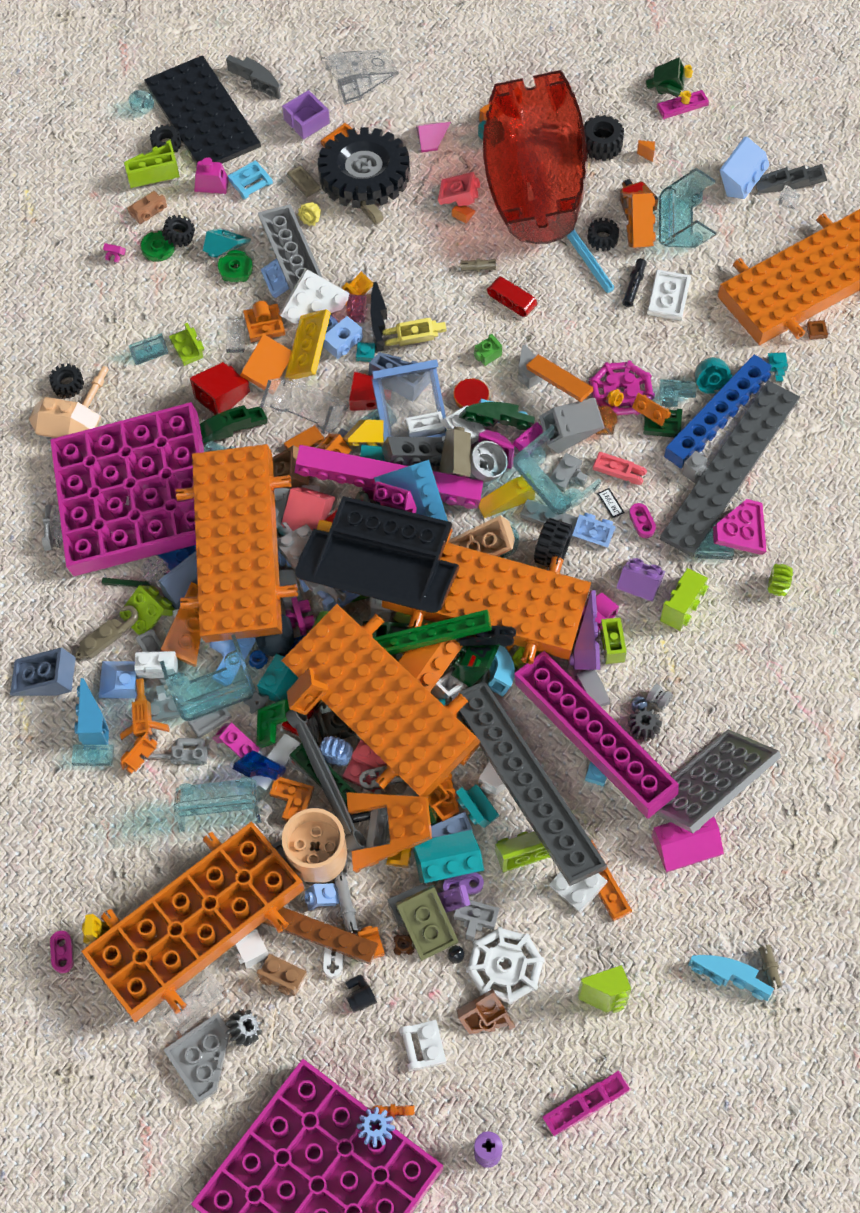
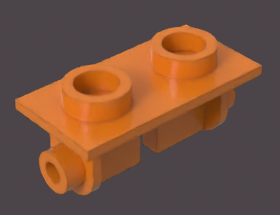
M640 393L637 394L632 406L634 410L663 426L665 419H668L671 415L668 408L665 409L647 398L646 395Z
M145 733L143 737L139 736L134 742V747L131 751H126L121 757L122 769L124 770L127 766L126 770L130 774L137 772L145 762L140 757L141 754L148 758L157 748L156 745L158 743L153 739L149 741L148 733Z

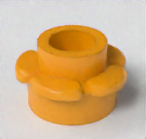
M619 389L610 391L607 396L608 404L610 406H619L624 398L623 393Z

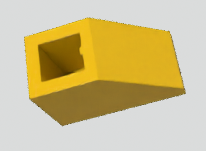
M360 419L343 439L345 442H349V446H360V442H366L368 446H377V442H383L384 420Z

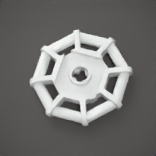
M501 926L481 939L474 940L466 973H469L480 992V996L491 990L490 988L493 984L506 987L507 993L494 991L500 1001L507 1002L510 1005L517 999L538 989L537 984L545 960L539 954L528 933L514 932L503 929ZM499 938L500 943L493 948L485 946ZM504 938L519 941L517 945L504 942ZM524 945L532 958L527 959L523 955L521 948ZM483 951L486 954L484 963L477 965L480 952ZM504 960H508V964L511 965L506 970L502 969V966L499 965ZM527 965H534L529 979L525 976ZM478 971L485 972L487 978L489 979V982L486 985L481 979ZM523 981L526 984L520 989L511 992V986L516 985L518 982Z

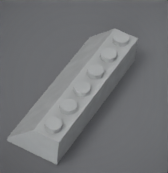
M291 204L258 212L259 219L290 291L292 292L305 268L322 277Z

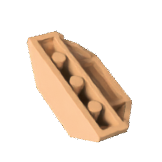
M44 397L35 404L29 417L36 435L52 438L95 428L101 419L100 415L78 402Z

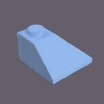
M102 661L99 698H136V679L140 678L137 677L135 672V661Z

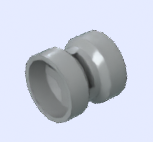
M656 683L647 695L646 700L656 703L658 708L664 710L674 694L664 691Z

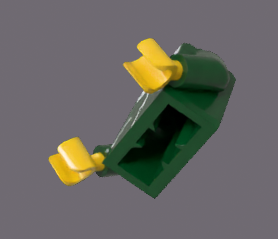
M680 57L657 66L654 69V77L646 79L647 88L656 87L660 95L671 94L677 98L680 96L683 104H689L691 92L687 90L681 91L684 90L685 77H692V66L688 64L684 67Z

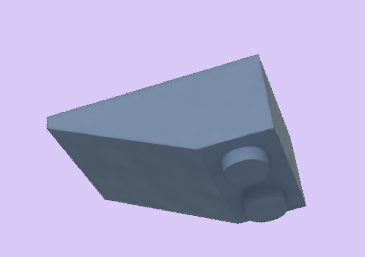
M61 647L16 659L10 694L12 696H57L72 692L76 657Z

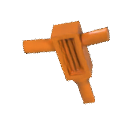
M136 679L137 696L135 702H132L133 724L120 732L121 740L132 732L136 737L143 736L145 733L152 735V728L166 732L170 731L168 724L152 721L151 703L145 696L144 679Z

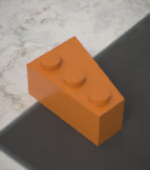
M623 193V198H627L628 207L624 209L625 214H628V224L626 225L628 246L633 248L654 246L653 242L656 240V235L653 232V224H655V215L653 214L655 198L653 193Z

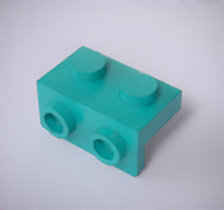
M477 784L469 790L461 787L456 791L459 796L457 799L458 803L463 809H468L470 812L468 817L474 825L479 824L485 828L499 817L498 812Z

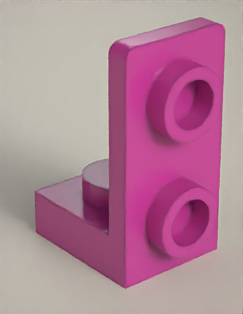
M232 722L224 723L212 737L217 744L224 743L245 763H249L259 751V747Z

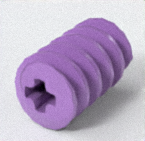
M489 1131L482 1132L475 1140V1160L482 1167H494L501 1159L503 1145L502 1140L497 1134ZM486 1147H490L491 1152H486Z

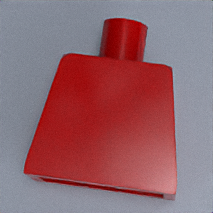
M354 372L349 397L351 411L377 410L371 380L372 376ZM383 389L385 400L391 401L392 390Z

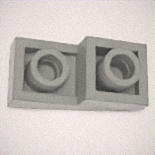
M595 670L576 673V680L589 696L601 707L610 705L608 694Z

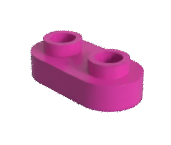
M642 503L633 504L630 508L629 517L637 534L642 538L652 537L655 533L656 525L647 506Z
M57 931L50 938L51 964L56 972L63 974L69 972L74 965L73 943L71 936L66 931ZM65 940V944L59 946V942ZM63 960L67 961L65 966H60Z

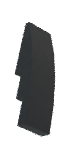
M376 281L373 282L370 314L374 343L377 352L384 351L382 336L383 330H385L384 320L387 319V308Z

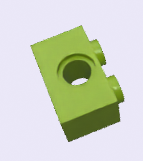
M621 617L601 619L600 634L605 664L624 663L627 651Z

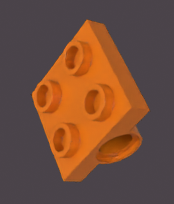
M258 301L253 304V309L243 310L251 343L260 341L263 334L270 338L285 335L282 318L279 315L278 303L268 305L265 301Z

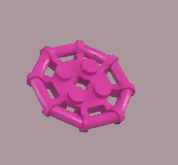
M630 360L618 363L605 362L602 368L593 377H590L588 381L590 386L593 387L592 398H595L597 405L610 413L612 417L629 414L639 415L640 413L632 408L638 393L646 395L650 400H653L655 397L650 372H645ZM625 369V372H620V373H614V372H613V370ZM630 371L634 372L640 377L635 378V375L633 373H630ZM607 374L606 380L601 381L600 379ZM644 383L646 391H640L641 384ZM619 387L625 388L624 392H621L624 398L619 406L612 407L605 402L608 401L607 396L610 391L616 390ZM598 388H603L602 395H599Z

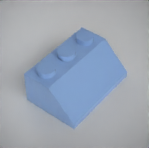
M744 136L720 169L728 197L745 199L769 167L766 152L748 137Z

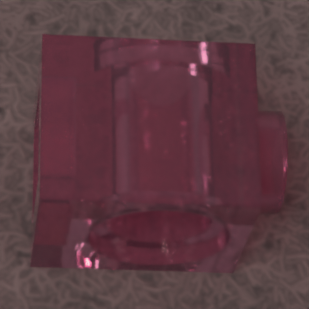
M349 294L346 312L347 316L354 322L365 323L367 296Z

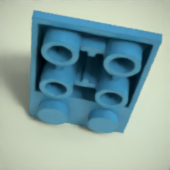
M81 678L80 686H77L79 704H76L78 722H75V734H78L79 742H82L85 749L108 748V725L84 678Z

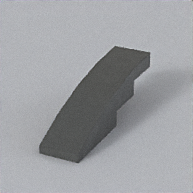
M822 164L808 169L804 165L789 171L785 167L762 175L756 186L758 193L780 192L825 182L827 177Z

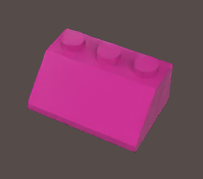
M715 817L709 819L694 833L672 822L653 828L651 836L666 873L724 855L720 831Z

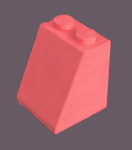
M302 486L290 489L282 523L286 522L292 531L306 524L312 531L317 529L319 520L325 521L329 517L335 496Z

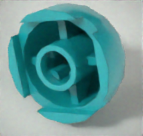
M717 357L702 360L697 365L694 373L698 388L706 394H715L714 390L722 389L732 378L731 370L726 362Z

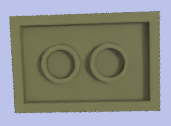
M433 885L395 903L421 961L459 943Z

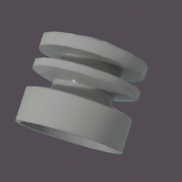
M492 441L478 443L471 450L470 477L466 478L483 481V487L488 486L506 471L508 461L505 451Z

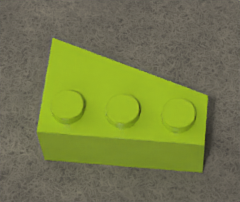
M171 140L166 141V145L159 148L157 146L152 148V151L145 155L141 153L124 162L130 188L180 177Z
M687 568L678 581L676 589L672 590L671 598L669 601H665L660 621L679 631L682 630L684 625L688 626L692 618L690 615L692 610H697L700 604V596H705L709 588L706 585L708 578Z

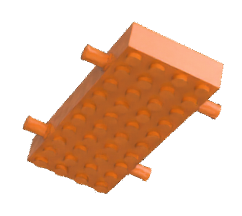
M860 209L835 223L825 213L819 215L816 221L824 229L751 268L741 258L734 261L733 267L740 274L720 284L718 298L759 346L787 330H790L796 339H799V336L801 338L805 334V330L801 328L800 323L860 291Z
M267 444L193 453L194 485L190 488L176 489V498L178 501L194 499L198 595L194 597H181V609L199 608L200 637L206 643L282 634L281 598L298 597V592H296L298 588L297 584L280 586L274 490L276 488L291 487L290 475L273 476L272 452Z
M451 529L440 560L459 564L460 568L442 609L436 613H429L382 601L383 608L412 616L407 627L408 629L414 628V625L415 627L421 626L423 619L439 622L488 609L491 626L500 625L515 628L516 635L513 637V644L525 648L521 661L526 663L529 656L528 664H533L536 651H545L549 655L567 660L570 659L591 582L560 574L564 562L560 557L557 564V557H552L549 570L448 543L453 531Z
M336 604L281 661L299 678L308 668L313 669L314 680L328 685V692L321 700L387 764L388 768L375 779L383 789L396 776H400L420 797L427 798L481 742L456 718L459 710L469 701L461 693H458L448 706H444L373 638L372 634L384 623L376 613L364 626H360Z
M252 821L224 843H221L213 832L208 833L210 837L208 838L206 835L203 838V842L212 852L120 921L112 909L107 910L110 918L105 912L101 915V919L104 920L110 930L81 952L135 1023L164 1000L168 1002L176 1014L181 1012L177 1004L182 1010L187 1004L177 994L176 990L264 921L269 920L278 933L283 931L282 926L284 929L288 927L289 923L286 922L278 910L305 890L303 881Z

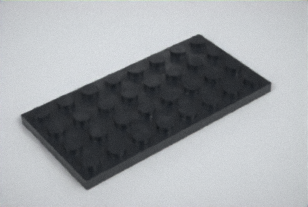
M203 55L144 79L145 85L170 124L178 129L181 141L196 165L204 158H211L212 162L223 164L261 147V142Z

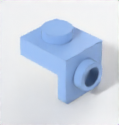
M335 883L313 884L305 891V902L309 911L314 910L318 906H336L339 904Z

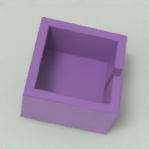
M309 90L282 106L284 120L292 129L294 128L295 132L303 140L330 124L329 109Z

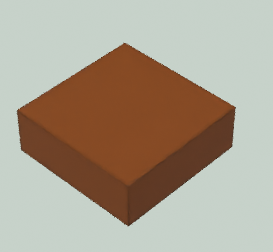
M825 320L807 322L806 327L809 340L827 338L828 332Z

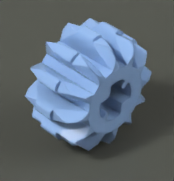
M324 737L319 747L326 762L333 765H347L353 754L351 744L345 742L344 739H339V737Z
M378 1107L374 1109L375 1114H371V1111L367 1109L368 1117L363 1115L359 1117L363 1123L357 1124V1129L362 1130L358 1136L359 1138L366 1137L364 1140L366 1145L373 1140V1147H377V1141L380 1140L384 1146L386 1144L384 1137L392 1139V1135L388 1131L395 1130V1126L390 1125L393 1117L386 1118V1110L379 1114ZM377 1123H380V1130L376 1129L373 1132L371 1125H377Z

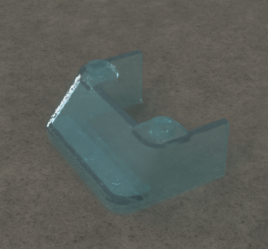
M698 168L693 169L666 187L659 196V243L665 247L696 248L716 235L715 231L698 220L693 222V208L702 202L703 191L715 183L713 178Z
M552 425L514 457L513 466L553 513L560 515L578 506L600 487L601 480L598 478L582 493L575 488H570L562 493L539 467L546 458L545 451L541 448V445L554 435L555 427Z
M235 634L231 635L236 650L225 656L224 662L226 667L189 681L187 675L183 672L169 675L164 660L160 661L165 681L183 720L192 721L251 698L253 691H256Z
M252 777L196 785L185 783L175 789L174 815L181 832L185 831L186 816L254 809L257 822L262 823L260 792L257 781L252 779Z

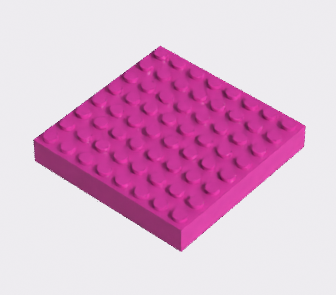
M192 402L50 439L66 567L73 576L196 545L194 499L178 501L176 498V489L190 488L194 485L192 454L204 452L198 413ZM127 497H129V505H125Z
M302 1059L191 1205L199 1213H413L443 1171V1165L396 1129L388 1131L391 1133L392 1139L384 1137L386 1142L384 1146L380 1140L377 1141V1147H373V1140L368 1145L364 1144L366 1137L359 1138L358 1134L362 1130L357 1129V1124L363 1123L359 1119L360 1115L368 1117L366 1110L369 1108L306 1060ZM377 1123V1125H371L373 1132L376 1129L380 1130V1123Z

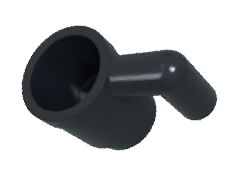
M357 975L345 982L348 989L357 985L360 987L352 992L350 996L346 997L353 1013L358 1010L362 1011L377 1003L363 975Z

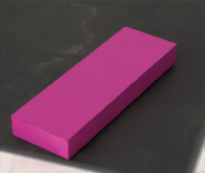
M703 90L691 93L689 104H683L681 97L657 103V109L663 119L709 106V100Z

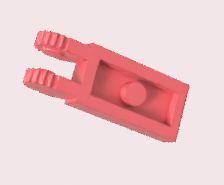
M603 452L598 453L593 465V470L629 481L636 485H642L643 479L637 475L644 476L647 473L646 468L636 465L634 462Z

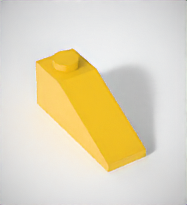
M528 474L508 481L482 498L478 508L485 519L526 503L527 499L535 500L536 488Z

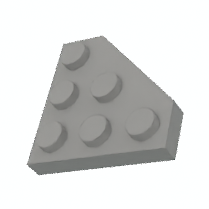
M218 1012L164 1049V1052L198 1104H201L217 1092L230 1034H226L229 1028L225 1025Z

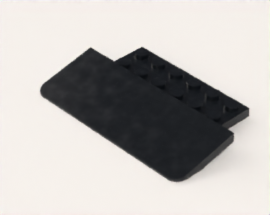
M343 496L330 531L325 532L313 529L295 568V574L300 580L429 613H436L442 609L460 567L459 564L440 560L452 528L451 522Z

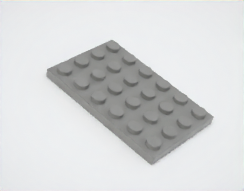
M727 729L672 776L679 784L678 795L655 814L694 833L709 819L714 817L725 805L729 804L740 792L744 791L755 779H758L769 767L773 766L782 756L779 750Z

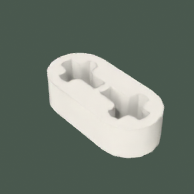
M324 947V973L329 979H337L343 971L344 955L336 952V956H332V950ZM332 961H335L336 968H339L334 973L327 969L332 966Z

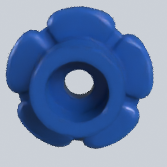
M260 650L253 651L249 656L250 666L256 669L263 668L268 662V658Z

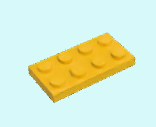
M327 309L300 316L285 378L288 380L316 375L331 314Z

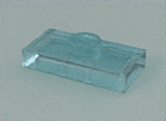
M73 745L72 765L112 766L114 746Z

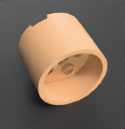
M310 808L296 813L288 820L282 832V846L287 864L303 882L326 883L337 877L344 869L347 859L344 829L338 818L324 809Z

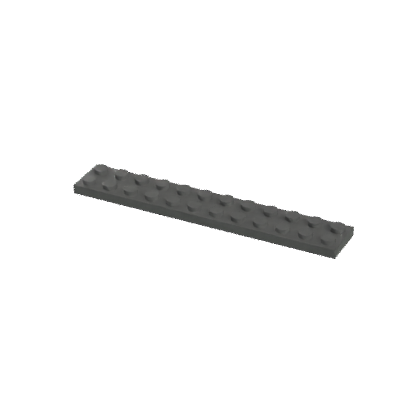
M769 380L767 381L661 534V541L691 557L695 555L798 403L800 396Z
M486 681L458 692L469 701L459 710V715L468 729L481 741L479 746L569 886L606 870L607 864ZM455 693L452 696H450V701H452L458 695V693Z

